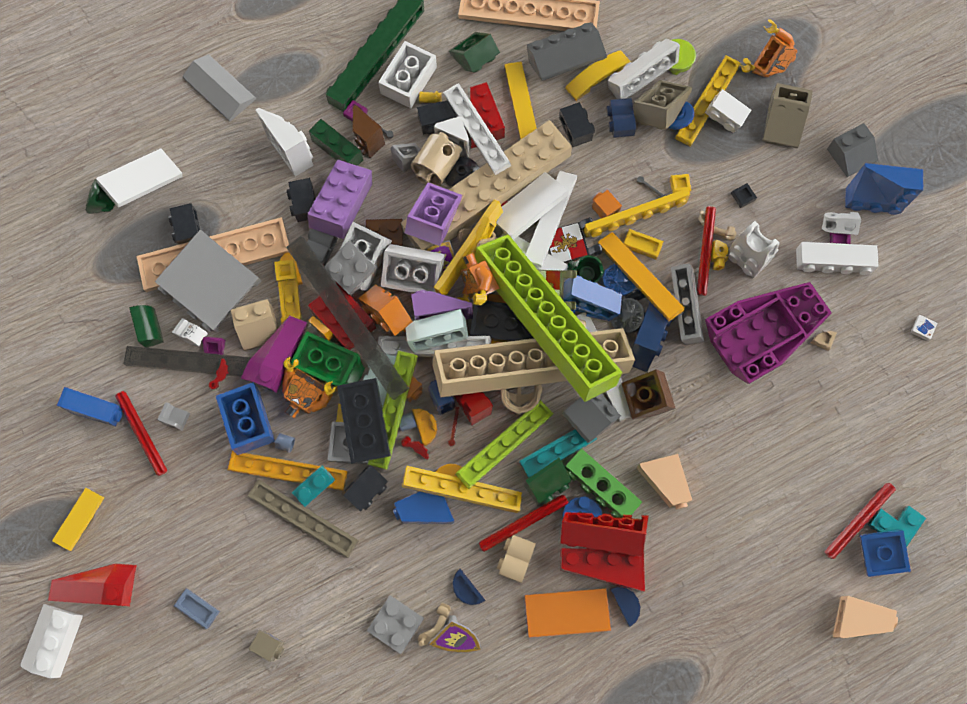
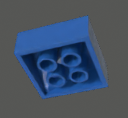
M865 163L846 187L845 208H851L854 211L869 210L873 213L888 212L891 215L901 214L923 191V169Z

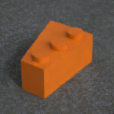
M375 284L358 298L362 303L361 308L368 315L371 314L370 317L376 324L380 322L379 325L386 333L390 331L396 336L413 321L397 296L390 297L392 295L390 292L385 293L383 288Z

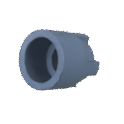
M412 412L401 417L399 426L402 432L417 427Z
M279 433L275 440V448L290 453L293 449L295 438Z

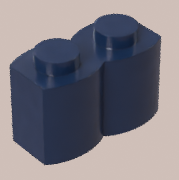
M632 98L610 100L609 106H606L607 117H610L611 120L608 123L609 133L612 132L613 138L635 136L636 122Z
M437 381L430 382L428 391L438 415L454 410L456 406L453 396L440 397Z

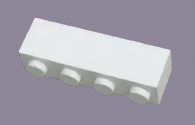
M801 242L796 249L797 270H803L804 272L822 271L823 273H832L835 271L842 274L856 272L861 275H869L878 268L877 245Z

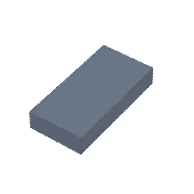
M187 588L174 604V607L205 629L211 626L220 613L218 609Z

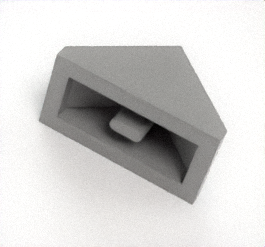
M415 143L392 145L391 147L393 161L403 172L411 168L412 161L420 151V148Z

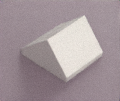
M461 116L436 123L434 126L435 134H439V132L445 133L451 142L462 148L460 155L468 158L469 138Z

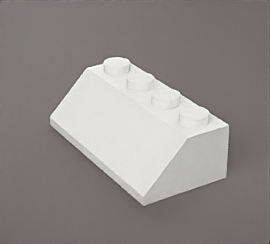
M669 39L657 42L651 50L640 54L637 60L626 64L623 70L612 74L608 80L609 90L617 99L629 98L678 63L680 45Z

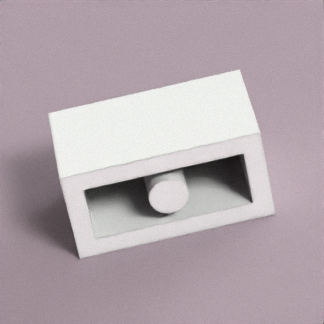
M722 89L714 97L705 113L711 119L723 125L726 130L734 133L743 125L751 109Z

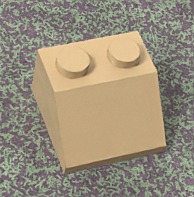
M268 299L230 310L234 327L244 351L263 346L278 329L273 307Z

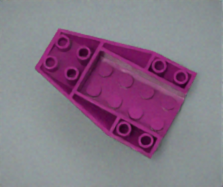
M811 282L736 301L706 318L705 322L710 342L730 372L745 383L750 384L781 366L832 312Z

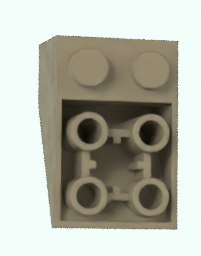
M777 83L770 97L762 141L798 148L813 91Z

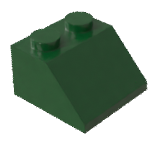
M474 32L449 50V53L465 71L475 73L480 71L485 63L495 60V56L500 51L491 34Z
M557 458L525 481L524 487L537 505L541 503L546 505L554 499L552 497L557 492L562 494L570 488L568 484L572 480L560 458Z

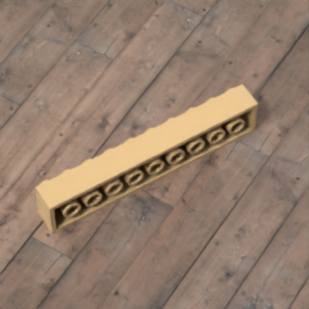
M550 120L504 151V154L511 163L509 168L495 175L488 163H486L449 189L463 196L443 242L452 240L461 229L469 228L479 221L494 199L502 205V203L518 194L544 172L548 173L571 157L572 146ZM407 219L401 222L404 233ZM406 234L417 249L426 250L434 245Z
M624 329L590 332L619 367L622 374L629 373L635 358ZM535 339L434 350L433 368L440 397L568 381Z

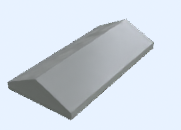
M209 54L193 60L182 76L229 121H232L256 100L255 96Z

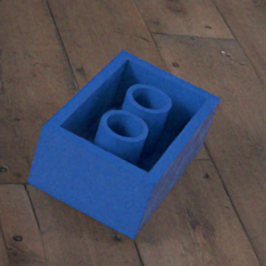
M254 382L216 395L231 449L237 455L275 442L259 389Z

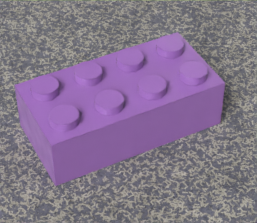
M337 160L308 212L309 228L344 239L372 186V170Z

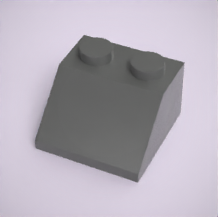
M864 123L834 138L827 148L847 177L860 171L865 163L873 164L878 161L875 137Z
M603 394L586 402L580 397L562 413L587 443L608 430L621 417L616 408L607 401Z

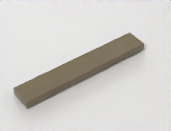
M259 479L248 494V497L347 558L350 557L359 542L356 538Z

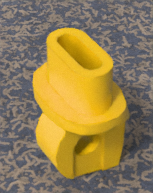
M717 239L712 243L711 262L714 263L713 270L719 271L725 267V262L728 261V256H726L728 254V246Z

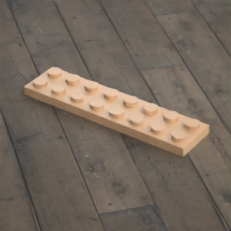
M461 0L458 17L459 19L560 31L573 29L590 22L597 28L600 1Z
M282 217L210 236L212 240L244 266L291 252ZM189 242L137 256L143 290L145 292L157 290L159 285L155 282L156 279Z

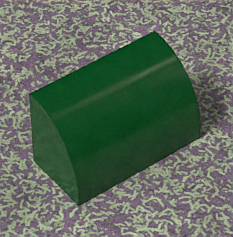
M149 305L129 307L138 342L145 348L164 343L155 308Z

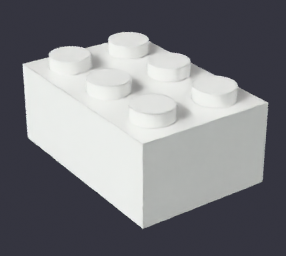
M404 41L378 82L380 94L412 108L419 97L420 91L424 89L437 68L436 55Z
M353 222L341 248L348 241H351L377 266L374 272L359 287L361 290L368 291L384 259V252L392 241Z
M389 244L384 252L381 287L413 293L419 290L436 292L434 285L443 273L445 254Z

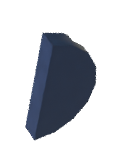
M459 569L453 579V591L456 597L468 605H478L486 601L464 572Z
M616 587L610 589L628 627H631L640 616L641 606L639 599L634 592L627 588Z

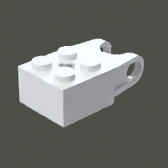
M754 221L733 241L727 255L730 261L737 263L746 275L755 278L778 252L780 242L776 239L769 240L764 237L759 230V224Z

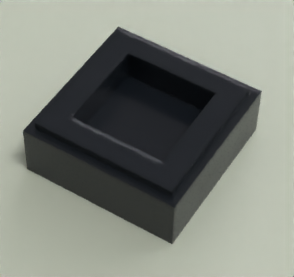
M748 183L731 192L740 208L757 199Z

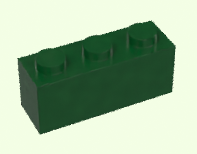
M322 119L309 130L312 142L336 161L341 160L356 166L363 161L361 150Z

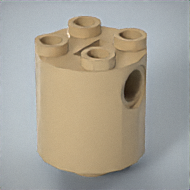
M443 132L431 134L411 163V168L417 175L416 178L423 184L427 185L429 182L440 186L460 157L462 148L451 142L449 137Z

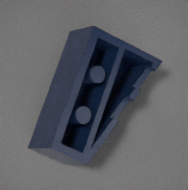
M651 302L648 305L642 325L632 346V353L635 358L632 367L644 372H648L655 355L659 357L663 348L660 342L665 341L668 333L665 328H669L672 320L668 321Z

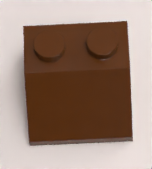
M354 105V141L361 150L362 155L371 158L385 145L382 127L358 106Z
M655 369L621 383L633 420L660 415L676 409L665 373Z

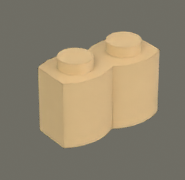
M515 535L512 536V539L507 538L503 549L507 551L505 558L500 557L496 568L500 570L499 575L522 583L536 543Z

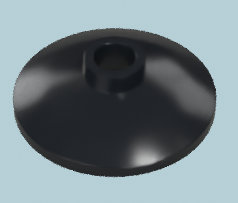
M459 157L445 178V181L450 187H453L478 170L479 167L472 159Z

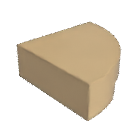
M833 331L822 332L816 335L810 343L829 351L837 333Z

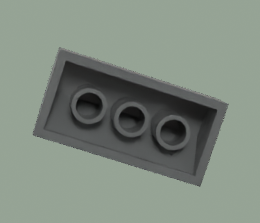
M592 22L584 23L576 28L567 29L564 32L527 44L529 63L541 81L607 58L599 31Z

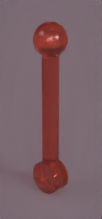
M460 407L455 408L451 439L448 441V445L451 447L456 444L454 438Z

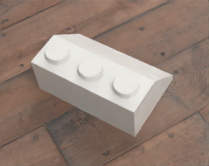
M43 604L20 666L30 673L47 678L61 677L83 615Z

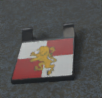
M589 217L580 222L557 228L549 248L550 255L564 263L575 261L586 255H601V245L596 244L587 248L582 232L585 224L593 222V219Z

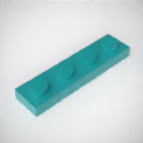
M574 429L523 458L519 463L527 477L530 478L557 458H560L562 461L581 448L595 442L597 438L587 443L579 432Z

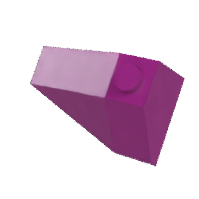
M289 316L248 361L241 379L250 383L254 382L255 385L277 393L284 376V361L291 357V362L308 323Z

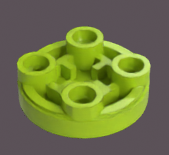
M672 39V41L680 45L679 60L677 64L668 70L672 74L678 75L693 66L696 59V51L688 41Z

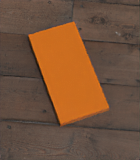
M606 588L525 595L528 638L611 631Z

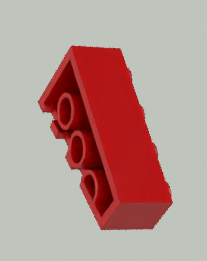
M565 512L562 520L560 544H566L569 547H585L589 550H605L609 553H624L632 557L643 556L649 515H641V519H634L632 515L623 514V518H613L611 514L594 517L592 513Z
M561 548L560 571L641 593L645 592L644 554L643 556L632 557L624 553H609L598 549Z

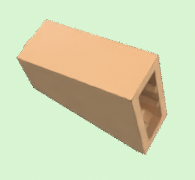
M678 454L643 462L637 466L641 475L669 508L675 506L677 510L688 507L687 503L692 501V497Z
M841 596L833 637L849 638L893 632L898 623L897 611L854 597Z

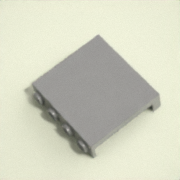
M199 230L155 282L159 285L157 289L166 296L170 294L174 297L172 301L179 307L184 305L188 309L186 313L192 318L202 320L203 323L201 325L208 331L213 329L218 332L217 328L231 313L230 310L234 309L254 285L258 286L262 280L203 231Z

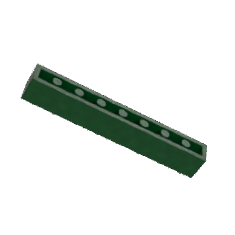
M397 0L396 5L388 11L385 19L379 22L375 32L369 35L364 46L358 49L357 55L348 62L346 69L337 76L335 83L327 89L326 97L330 105L344 112L353 100L356 101L424 13V0Z

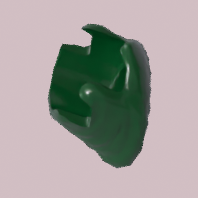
M94 179L87 198L85 209L87 214L111 212L115 203L100 187L97 180Z
M586 255L568 263L567 270L577 271V276H581L583 279L596 283L599 281L604 273L602 262L595 256Z

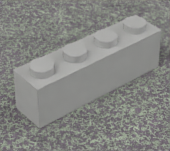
M690 263L671 267L675 298L684 307V311L678 315L681 340L685 345L704 342L694 269Z

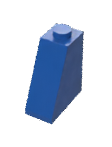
M64 387L57 403L58 407L73 415L115 427L122 418V409L117 404Z
M420 491L394 503L396 507L393 509L394 515L397 520L401 519L403 524L455 523L443 496Z

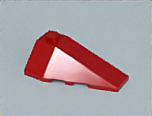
M111 564L53 579L51 581L48 601L130 607L137 565Z

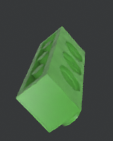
M582 448L565 466L571 480H577L581 483L580 487L587 494L592 493L597 498L596 502L603 508L608 507L612 511L611 515L614 518H623V514L632 515L642 503L638 497ZM588 469L591 471L592 476L585 478L582 476L581 471ZM603 482L607 487L606 491H599L596 486L597 483ZM612 496H619L622 500L621 505H615L612 502Z

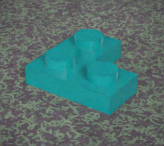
M906 506L897 520L883 509H879L868 526L876 532L903 530L907 547L926 520V517L911 506Z

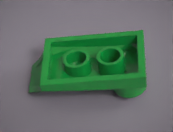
M306 331L290 363L293 365L294 360L297 359L299 364L294 369L297 368L305 374L326 383L333 381L331 385L335 387L360 381L365 370L359 354Z

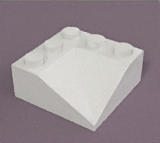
M257 108V115L268 139L296 177L314 166L311 160L313 155L310 152V147L306 142L307 139L302 131L298 132L294 125L284 121L282 117Z

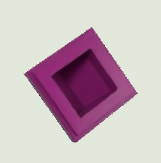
M203 337L204 354L223 356L226 344L225 339Z

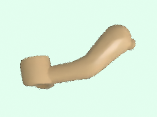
M700 211V216L698 219L703 226L705 220V213L704 211ZM714 226L713 234L724 236L725 239L730 241L735 239L737 233L734 227L729 226L725 230Z
M445 603L440 604L437 610V614L440 615L438 622L434 628L418 636L419 646L427 645L443 629L446 618L451 610L449 605Z

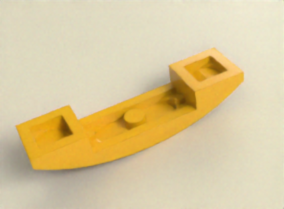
M621 50L607 55L606 59L597 61L583 70L565 89L577 101L588 94L593 86L614 72H620L631 61Z
M294 260L274 262L276 281H278L282 315L281 325L289 316L302 320Z

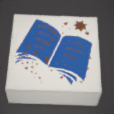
M919 315L910 333L929 341L938 323Z

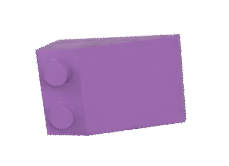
M428 182L407 216L405 233L440 246L449 230L463 195Z
M419 290L415 294H411L415 320L461 309L465 320L473 318L472 303L426 290Z

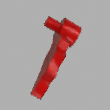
M221 359L220 366L216 372L217 377L209 382L211 389H217L219 387L218 382L225 380L226 375L229 374V366L226 365L225 359Z
M405 436L402 439L401 444L403 447H411L414 452L420 454L426 460L429 459L428 449L425 448L424 444H421L419 441L411 442L409 436Z

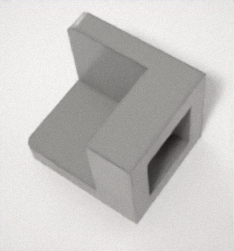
M166 402L157 420L166 426L183 431L190 413Z

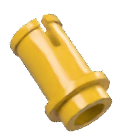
M420 91L419 103L442 102V93H438V91Z

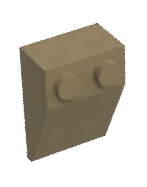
M659 80L634 102L635 122L666 130L676 120L692 91V87Z

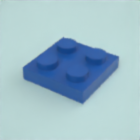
M903 530L859 535L868 577L911 572Z

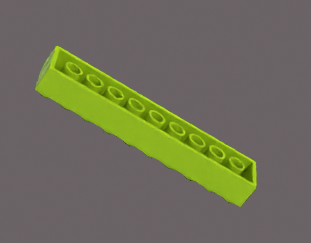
M508 234L476 248L475 258L477 263L487 262L500 288L496 291L584 402L617 386L622 371Z

